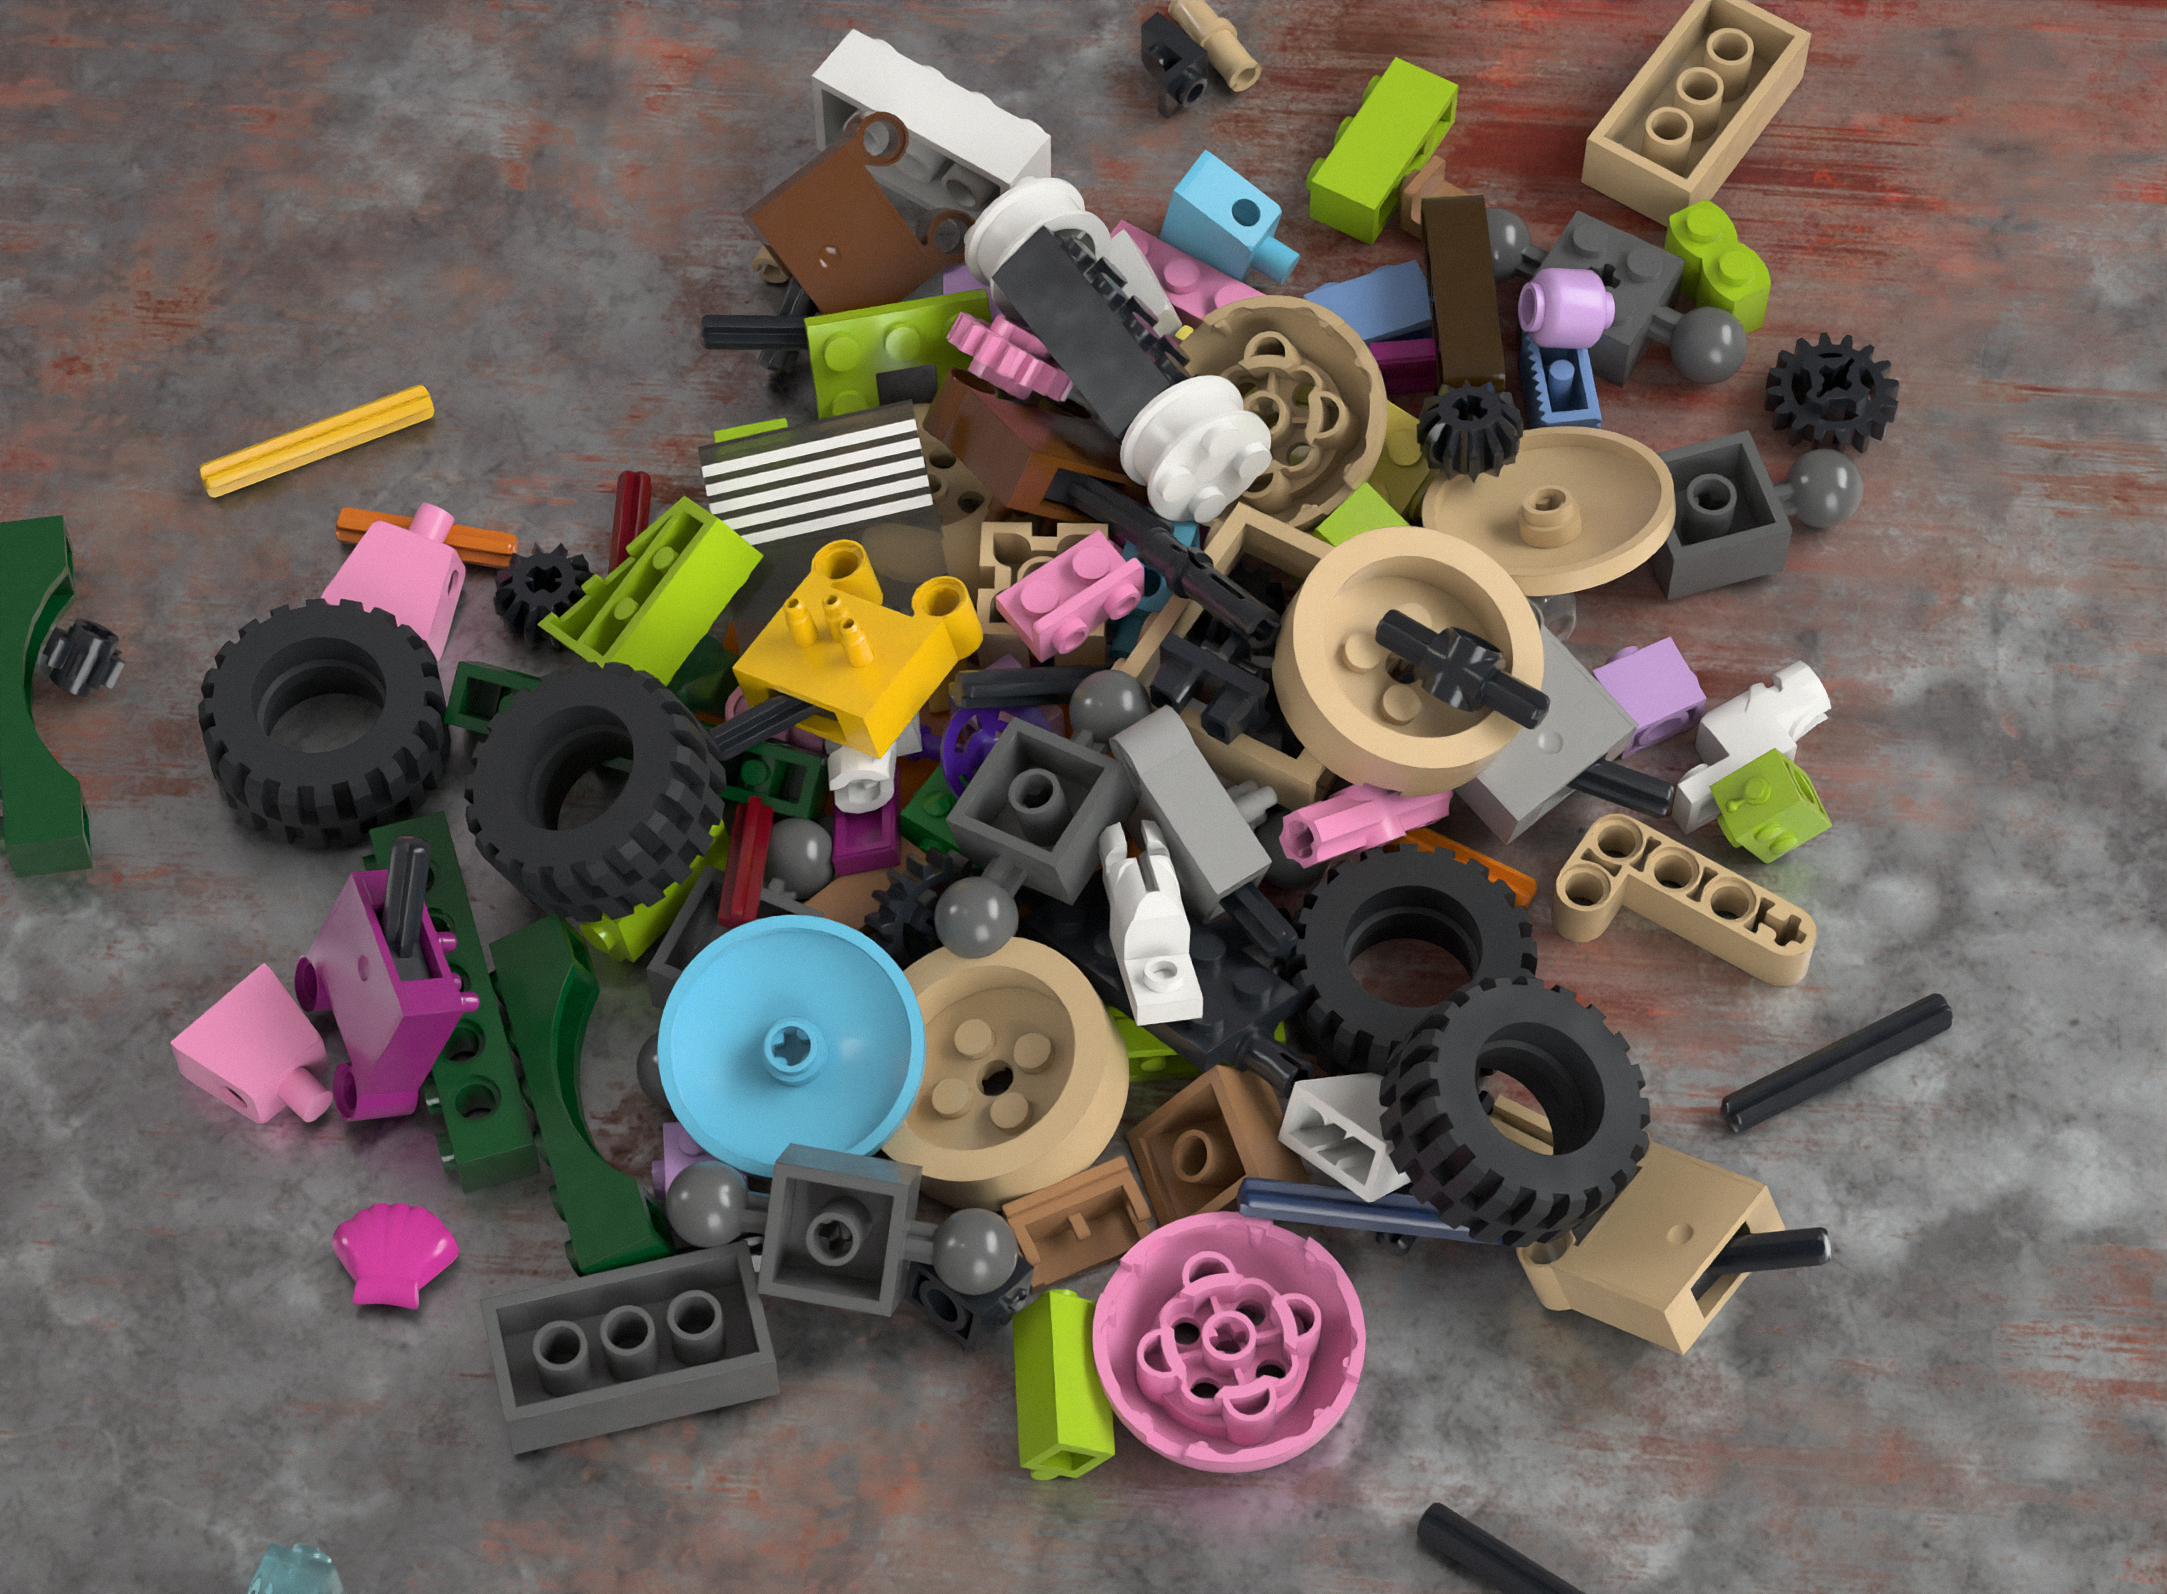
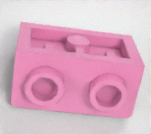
M1098 529L995 597L996 609L1042 663L1058 652L1066 654L1076 649L1085 641L1091 630L1109 618L1117 620L1129 614L1139 604L1141 597L1145 595L1144 567L1136 558L1126 562Z

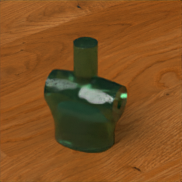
M706 634L676 671L666 688L670 689L693 714H706L725 718L726 702L735 689L740 686L732 667L741 656L731 653L718 640Z

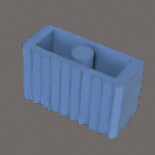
M1522 330L1518 370L1520 371L1519 380L1522 381L1521 390L1524 391L1523 400L1526 401L1525 410L1528 411L1527 420L1530 421L1529 430L1555 426L1601 429L1600 422H1602L1588 348H1543L1532 340L1529 332Z

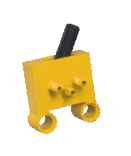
M844 539L833 541L823 546L812 560L811 572L732 667L750 709L708 731L720 750L719 761H727L792 726L838 744L846 745L880 760L955 664L975 652L983 640V629L964 583L951 576L934 577L924 582L916 589L912 597L914 616L911 617L881 606L883 593L861 544Z

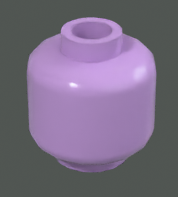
M1542 269L1532 279V282L1526 283L1523 286L1518 303V316L1521 328L1525 332H1529L1532 340L1543 348H1591L1600 339L1603 330L1608 329L1612 325L1615 314V303L1612 294L1606 292L1602 279L1594 271L1585 269Z

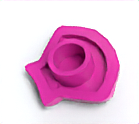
M378 1203L372 1205L369 1209H363L356 1213L352 1219L341 1223L336 1228L332 1238V1248L355 1281L353 1304L357 1305L389 1304L408 1309H417L419 1305V1290L449 1266L459 1253V1247L454 1236L437 1216L421 1206L411 1207L404 1203H394L392 1205Z

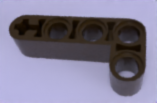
M1484 196L1422 198L1420 211L1421 237L1436 362L1434 396L1438 395L1441 384L1457 389L1463 385L1465 379L1474 387H1481L1487 382L1492 381L1496 393L1505 392L1504 354Z

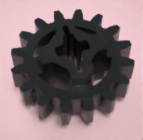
M1820 333L1819 343L1813 347L1804 338L1797 339L1794 354L1781 350L1778 353L1776 368H1770L1768 372L1764 408L1766 411L1774 412L1773 429L1783 430L1789 427L1791 431L1788 444L1792 447L1806 440L1811 442L1810 451L1822 449L1823 446H1830L1832 450L1844 454L1845 446L1852 444L1861 454L1866 452L1870 437L1882 441L1885 438L1888 423H1893L1899 402L1896 400L1899 380L1888 379L1892 366L1890 361L1884 360L1874 363L1872 359L1875 347L1869 344L1860 351L1852 348L1853 338L1847 334L1842 339L1840 345L1832 344L1827 333Z
M929 847L925 860L910 853L906 856L907 870L900 874L890 868L886 872L887 878L891 883L888 890H874L871 895L875 901L880 903L878 912H872L864 917V922L876 929V932L868 938L885 950L902 972L922 957L944 946L937 935L934 922L936 905L944 891L961 879L981 877L984 872L983 869L974 865L973 861L952 849L946 854L936 847Z

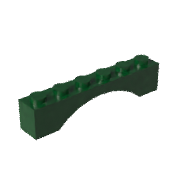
M63 515L0 523V800H2L3 816L0 817V855L8 854L16 878L93 868L90 812L80 782L56 761L36 732L33 716L34 683L44 648L54 628L57 627L60 620L77 600L74 550Z
M550 914L490 943L489 948L496 970L491 971L489 977L495 995L501 1004L507 1008L510 1022L504 1025V1032L511 1050L522 1062L525 1075L519 1078V1087L524 1100L529 1108L536 1113L540 1129L534 1132V1141L542 1159L552 1169L556 1184L549 1187V1194L556 1212L568 1226L571 1239L565 1242L564 1247L573 1270L579 1277L678 1255L664 1206L636 1179L609 1166L597 1149L585 1121L580 1093L581 1051L588 1020L600 993L585 938L565 918L561 919L559 916Z

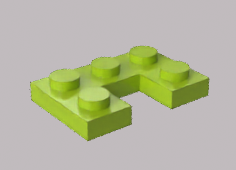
M985 288L804 318L822 438L827 439L841 436L864 419L881 412L876 381L877 373L934 364L938 391L949 368L954 367L969 371L968 368L974 357L959 350L956 345L948 341L947 336L960 312L969 313L978 319H984L992 324L989 297ZM993 385L998 390L997 399L1002 400L1001 389Z

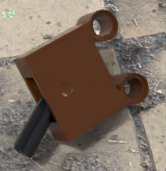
M863 111L853 116L847 123L844 135L741 214L790 281L776 315L821 316L899 303L948 264H961L965 262L966 245L964 237L968 229L976 222L968 213L950 208H934L926 212L919 219L914 234L865 168V165L890 166L898 162L906 153L909 144L908 130L904 122L896 115L885 111ZM879 121L887 128L889 142L882 153L874 156L866 150L863 135L870 124ZM952 219L959 228L960 238L954 249L943 253L935 242V232L943 221ZM761 350L758 364L777 374L788 376L792 372L800 351Z
M952 367L948 369L922 422V427L931 436L943 442L994 495L983 522H1006V520L1011 518L1012 514L1019 517H1026L1029 513L1041 515V526L1037 536L1057 537V523L1108 524V532L1119 534L1136 546L1145 532L1155 527L1165 528L1172 535L1174 534L1175 528L1172 523L1147 508L1149 503L1148 486L1134 482L1124 471L1120 460L1121 446L1093 420L1094 416L1084 406L1069 398L1063 402L1061 400L1056 401L1047 395L1042 397L1037 409L997 399L998 390L988 381L960 368Z

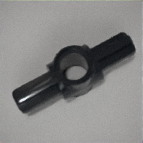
M1389 610L1379 621L1376 627V642L1418 666V676L1423 681L1421 687L1441 701L1467 712L1478 711L1486 705L1528 730H1535L1547 716L1550 698L1541 691L1505 672L1506 661L1501 658L1503 652L1487 640L1453 626L1445 628L1438 634L1398 610Z

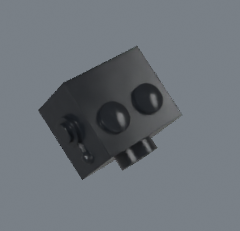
M1018 1255L1012 1275L1001 1287L987 1294L966 1295L948 1287L939 1278L932 1264L910 1261L904 1298L974 1353L1002 1326L1009 1324L1013 1315L1025 1306L1035 1267Z

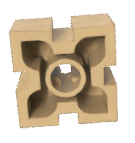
M1032 522L981 523L979 568L982 589L978 588L977 616L983 629V640L978 648L979 669L987 668L1007 653H1010L1023 668H1030V658L1035 655L996 609L995 597L1098 529L1109 541L1108 524L1057 523V537L1033 536ZM1107 620L1091 630L1085 641L1073 651L1066 654L1058 652L1053 655L1055 666L1106 664Z

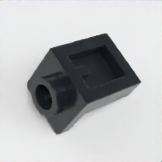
M1159 12L1155 13L1141 25V61L1147 71L1158 80V112L1166 119H1169L1181 108H1188L1197 103L1208 87V51Z

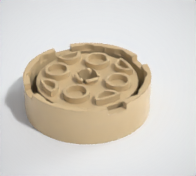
M1393 526L1370 530L1342 542L1329 551L1310 572L1288 604L1279 622L1281 629L1276 639L1275 660L1272 662V678L1275 693L1284 717L1298 740L1321 764L1341 778L1360 787L1367 783L1383 789L1399 791V796L1404 797L1429 796L1460 787L1485 771L1523 726L1486 705L1478 711L1467 712L1441 701L1421 687L1423 681L1419 679V667L1416 665L1413 668L1415 682L1401 684L1394 681L1386 670V658L1402 659L1408 664L1411 662L1376 642V627L1379 621L1392 609L1400 611L1438 634L1445 628L1452 626L1471 632L1492 643L1503 652L1501 658L1506 661L1505 672L1541 691L1544 674V651L1540 629L1528 600L1515 581L1495 560L1470 543L1453 535L1422 527Z
M1011 937L1000 950L983 958H962L951 953L943 946L905 969L903 974L917 998L923 1016L927 1045L926 1066L921 1088L908 1117L889 1142L881 1148L890 1161L923 1166L920 1191L927 1196L955 1208H983L990 1211H1002L1001 1206L1086 1171L1106 1148L1122 1117L1129 1088V1060L1125 1041L1113 1016L1078 967L1062 954L1041 943L1025 938ZM1006 1067L1010 1068L1014 1077L1009 1089L998 1096L985 1095L982 1080L987 1081L994 1073L1005 1071Z

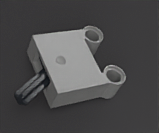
M1526 597L1537 620L1543 643L1544 674L1541 692L1546 694L1551 700L1548 714L1535 730H1528L1522 727L1485 771L1473 780L1455 788V792L1506 846L1575 790L1657 819L1663 818L1673 798V785L1611 762L1626 750L1639 724L1544 625L1543 613L1537 604ZM1413 669L1403 673L1397 682L1401 684L1415 682Z
M1168 705L1161 707L1109 738L1111 751L1116 760L1123 762L1138 799L1135 809L1124 826L1142 853L1146 850V845L1141 832V820L1155 821L1160 827L1179 883L1184 909L1204 924L1215 923L1229 914L1267 958L1277 957L1282 960L1291 954V948L1298 943V934L1257 888L1270 867L1272 860L1253 832L1257 826L1266 822L1267 814L1265 810L1276 804L1277 795L1270 786L1260 788L1254 779H1248L1240 785H1233L1225 790L1195 745L1183 720Z

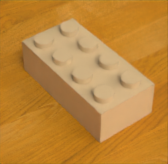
M1694 0L1587 138L1581 182L1666 227L1668 226L1670 215L1704 199L1710 201L1802 80L1811 33L1746 0Z

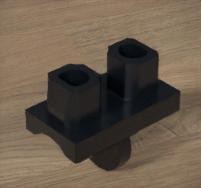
M1172 632L1168 633L1159 645L1160 668L1150 684L1151 703L1159 709L1168 705L1178 715H1180L1192 698L1206 704L1207 707L1201 713V727L1209 736L1226 745L1230 744L1247 727L1260 733L1270 719V712L1265 710L1269 683L1259 679L1262 675L1263 667L1248 660L1251 646L1237 633L1230 636L1223 646L1210 639H1205L1200 647Z

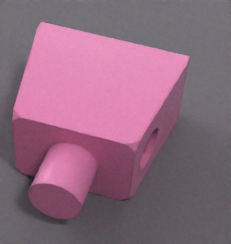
M421 503L408 530L382 520L372 523L326 587L321 598H325L327 605H339L340 599L362 602L365 612L370 613L374 607H378L395 615L397 626L399 627L401 624L409 625L421 637L423 648L431 651L435 662L439 663L443 655L466 570L456 550L449 545L443 544L454 523V517L435 505Z
M265 963L261 964L170 1042L179 1071L185 1078L255 1123H267L286 1105L305 1122H311L320 1117L333 1100V1093L318 1080L330 1065L323 1040L271 968Z

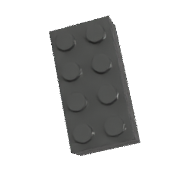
M743 1240L719 1247L707 1248L481 1299L484 1323L513 1455L780 1394L776 1359L761 1296L757 1293L758 1283L748 1241Z

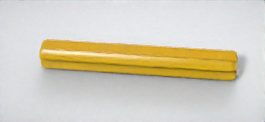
M420 384L203 463L199 467L201 481L210 497L222 496L430 419L434 415L431 397L424 385Z

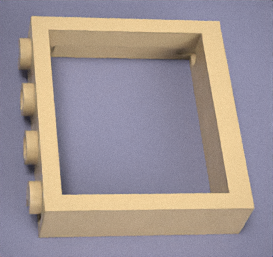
M1239 502L1225 522L1218 520L1212 526L1205 539L1203 552L1213 560L1214 568L1226 576L1231 572L1243 553L1246 552L1306 580L1317 563L1335 547ZM1171 591V598L1160 613L1153 611L1145 620L1138 636V644L1127 659H1118L1111 670L1123 671L1138 679L1150 697L1149 686L1160 668L1159 645L1169 632L1184 638L1204 610L1202 606L1190 598H1179ZM1387 657L1385 661L1386 670L1394 681H1398L1403 673L1411 670L1414 666L1413 663L1408 664L1406 661L1398 658L1389 659ZM1152 704V713H1153V712H1155L1156 710H1158L1159 708L1155 707V706ZM1186 706L1179 715L1189 730L1195 745L1213 772L1239 785L1248 779H1254L1260 788L1270 786L1277 795L1276 803L1292 811L1322 801L1339 777L1321 764L1306 748L1303 749L1296 760L1243 733L1226 745L1209 736L1201 727L1200 712Z

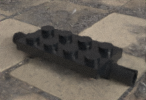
M1103 867L1092 874L1073 906L1022 884L1013 898L1032 910V912L1021 918V938L1041 943L1065 956L1084 974L1100 997L1135 1022L1109 936L1111 906L1103 882ZM1185 910L1190 926L1189 955L1203 996L1202 1018L1140 1026L1204 1073L1224 1060L1241 1072L1250 1069L1279 1090L1285 1098L1290 1099L1293 1090L1291 1087H1294L1295 1082L1312 1079L1314 1066L1311 1062L1302 1059L1274 1039V1032L1280 1022L1298 1011L1300 991Z

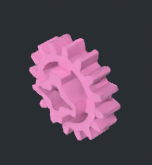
M960 312L947 336L950 343L956 345L962 352L974 357L968 368L971 373L1025 401L1026 398L1028 399L1032 390L1043 396L1047 395L1056 401L1061 400L1065 402L1074 386L1072 380L1058 362L1051 357V353L1033 330L1001 313L990 324L984 319H978L969 313Z

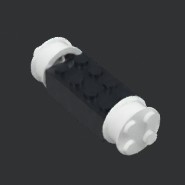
M1026 176L1016 181L1007 192L998 197L984 210L975 224L968 229L964 237L966 245L965 262L973 277L983 285L990 287L992 300L1004 315L1015 320L1026 321L1111 432L1122 441L1120 460L1124 471L1134 482L1148 486L1149 502L1161 517L1178 522L1196 520L1198 523H1207L1217 518L1225 507L1238 498L1271 463V435L1264 421L1258 415L1243 410L1242 396L1235 385L1229 380L1220 376H1200L1196 374L1192 377L1185 366L1191 359L1186 352L1168 335L1164 334L1160 337L1153 329L1159 322L1153 311L1137 296L1133 295L1129 299L1122 290L1128 281L1117 267L1108 260L1111 249L1110 233L1099 217L1085 211L1082 196L1072 184L1058 178L1037 179L1034 176Z

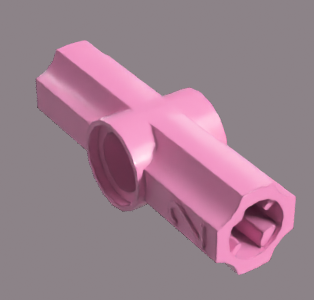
M1364 783L1362 787L1354 784L1328 796L1326 801H1318L1306 807H1301L1291 812V814L1284 816L1283 831L1279 836V840L1286 857L1299 862L1303 869L1349 852L1352 857L1360 855L1362 851L1378 846L1381 847L1406 836L1405 832L1414 831L1420 827L1431 825L1441 820V818L1448 816L1449 802L1453 797V792L1449 790L1429 796L1404 797L1399 796V791L1383 789Z

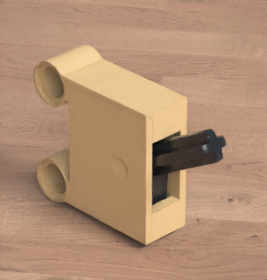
M1649 1133L1645 1156L1636 1163L1637 1173L1629 1184L1614 1196L1615 1202L1579 1245L1572 1230H1570L1560 1239L1546 1244L1534 1241L1528 1247H1517L1516 1251L1540 1303L1546 1308L1556 1311L1573 1309L1682 1355L1688 1351L1750 1272L1820 1266L1828 1263L1831 1259L1830 1238L1825 1228L1784 1230L1785 1226L1766 1184L1653 1142Z

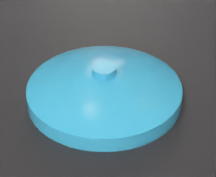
M781 915L758 919L723 934L705 947L690 962L676 981L667 999L659 1028L657 1050L659 1072L667 1100L675 1116L694 1141L710 1156L719 1162L731 1166L738 1172L757 1179L772 1181L775 1161L790 1143L871 1157L879 1151L900 1129L917 1099L926 1066L927 1045L923 1016L917 998L907 978L885 950L867 936L842 923L809 915Z

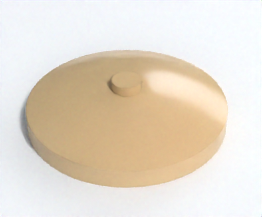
M1555 426L1524 430L1523 437L1520 438L1519 453L1516 455L1515 464L1503 465L1499 477L1481 473L1478 475L1475 483H1473L1469 475L1459 474L1455 478L1448 480L1445 471L1442 470L1430 484L1422 504L1423 528L1453 535L1483 551L1510 575L1524 596H1549L1581 591L1623 576L1647 561L1657 552L1668 538L1676 517L1674 484L1667 465L1653 450L1619 433L1576 426Z

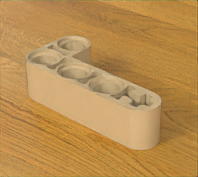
M1608 814L1600 817L1592 824L1558 875L1551 910L1552 924L1561 936L1574 942H1589L1598 938L1606 930L1621 906L1624 905L1763 982L1777 987L1796 984L1806 975L1817 937L1816 924L1812 917L1803 909L1624 814ZM1615 850L1623 853L1626 857L1612 858L1603 852ZM1670 880L1680 884L1682 887L1670 889L1662 886L1659 882ZM1583 897L1591 900L1594 904L1591 906H1580L1573 903L1570 899ZM1729 911L1739 918L1727 920L1719 917L1715 912ZM1754 928H1758L1757 933H1753Z

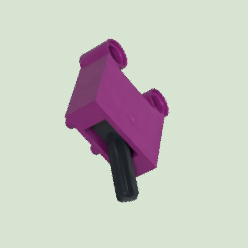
M400 835L391 845L388 869L351 872L309 952L301 954L295 964L294 988L301 1008L306 1012L333 1010L351 1062L340 1063L337 1066L333 1078V1096L336 1109L340 1117L345 1121L411 1115L417 1106L421 1085L463 1013L475 1012L479 1008V997L474 991H459L462 987L461 977L455 972L451 973L444 953L455 950L457 946L456 936L452 932L438 933L435 930L424 902L431 855V845L425 838Z

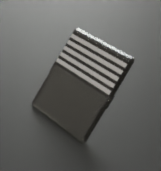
M912 399L698 447L710 512L764 555L750 573L746 583L738 589L729 601L741 656L811 572L812 560L815 554L823 546L833 541L846 539L861 544L883 593L881 606L911 617L914 616L912 597L916 589L934 577L950 576L942 539H945L942 527L944 520L943 516L939 513L937 501L933 500Z

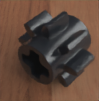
M77 619L74 625L69 627L68 632L55 627L43 651V654L48 657L46 664L53 667L49 674L50 679L60 688L82 697H91L95 690H99L101 684L113 689L126 662L120 659L122 652L115 649L119 642L118 636L108 628L86 619Z

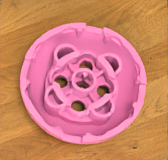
M1222 1211L1188 1216L1171 1222L1141 1239L1121 1258L1120 1266L1109 1280L1103 1294L1100 1293L1093 1320L1092 1346L1096 1372L1103 1393L1114 1413L1138 1440L1163 1457L1190 1468L1215 1473H1243L1267 1469L1302 1454L1319 1442L1336 1425L1350 1405L1358 1387L1366 1350V1329L1360 1300L1352 1282L1336 1259L1322 1245L1310 1236L1308 1240H1305L1291 1231L1273 1225L1272 1219L1245 1217L1239 1214V1212ZM1240 1308L1250 1310L1263 1316L1264 1321L1260 1325L1254 1326L1246 1315L1237 1311ZM1181 1323L1193 1324L1200 1331V1337L1192 1344H1179L1175 1341L1176 1327ZM1224 1351H1233L1235 1354H1225ZM1265 1365H1275L1283 1370L1285 1377L1279 1379L1263 1375L1257 1379L1256 1373ZM1206 1382L1215 1385L1219 1390L1214 1398L1210 1399L1199 1398L1191 1393L1196 1385Z

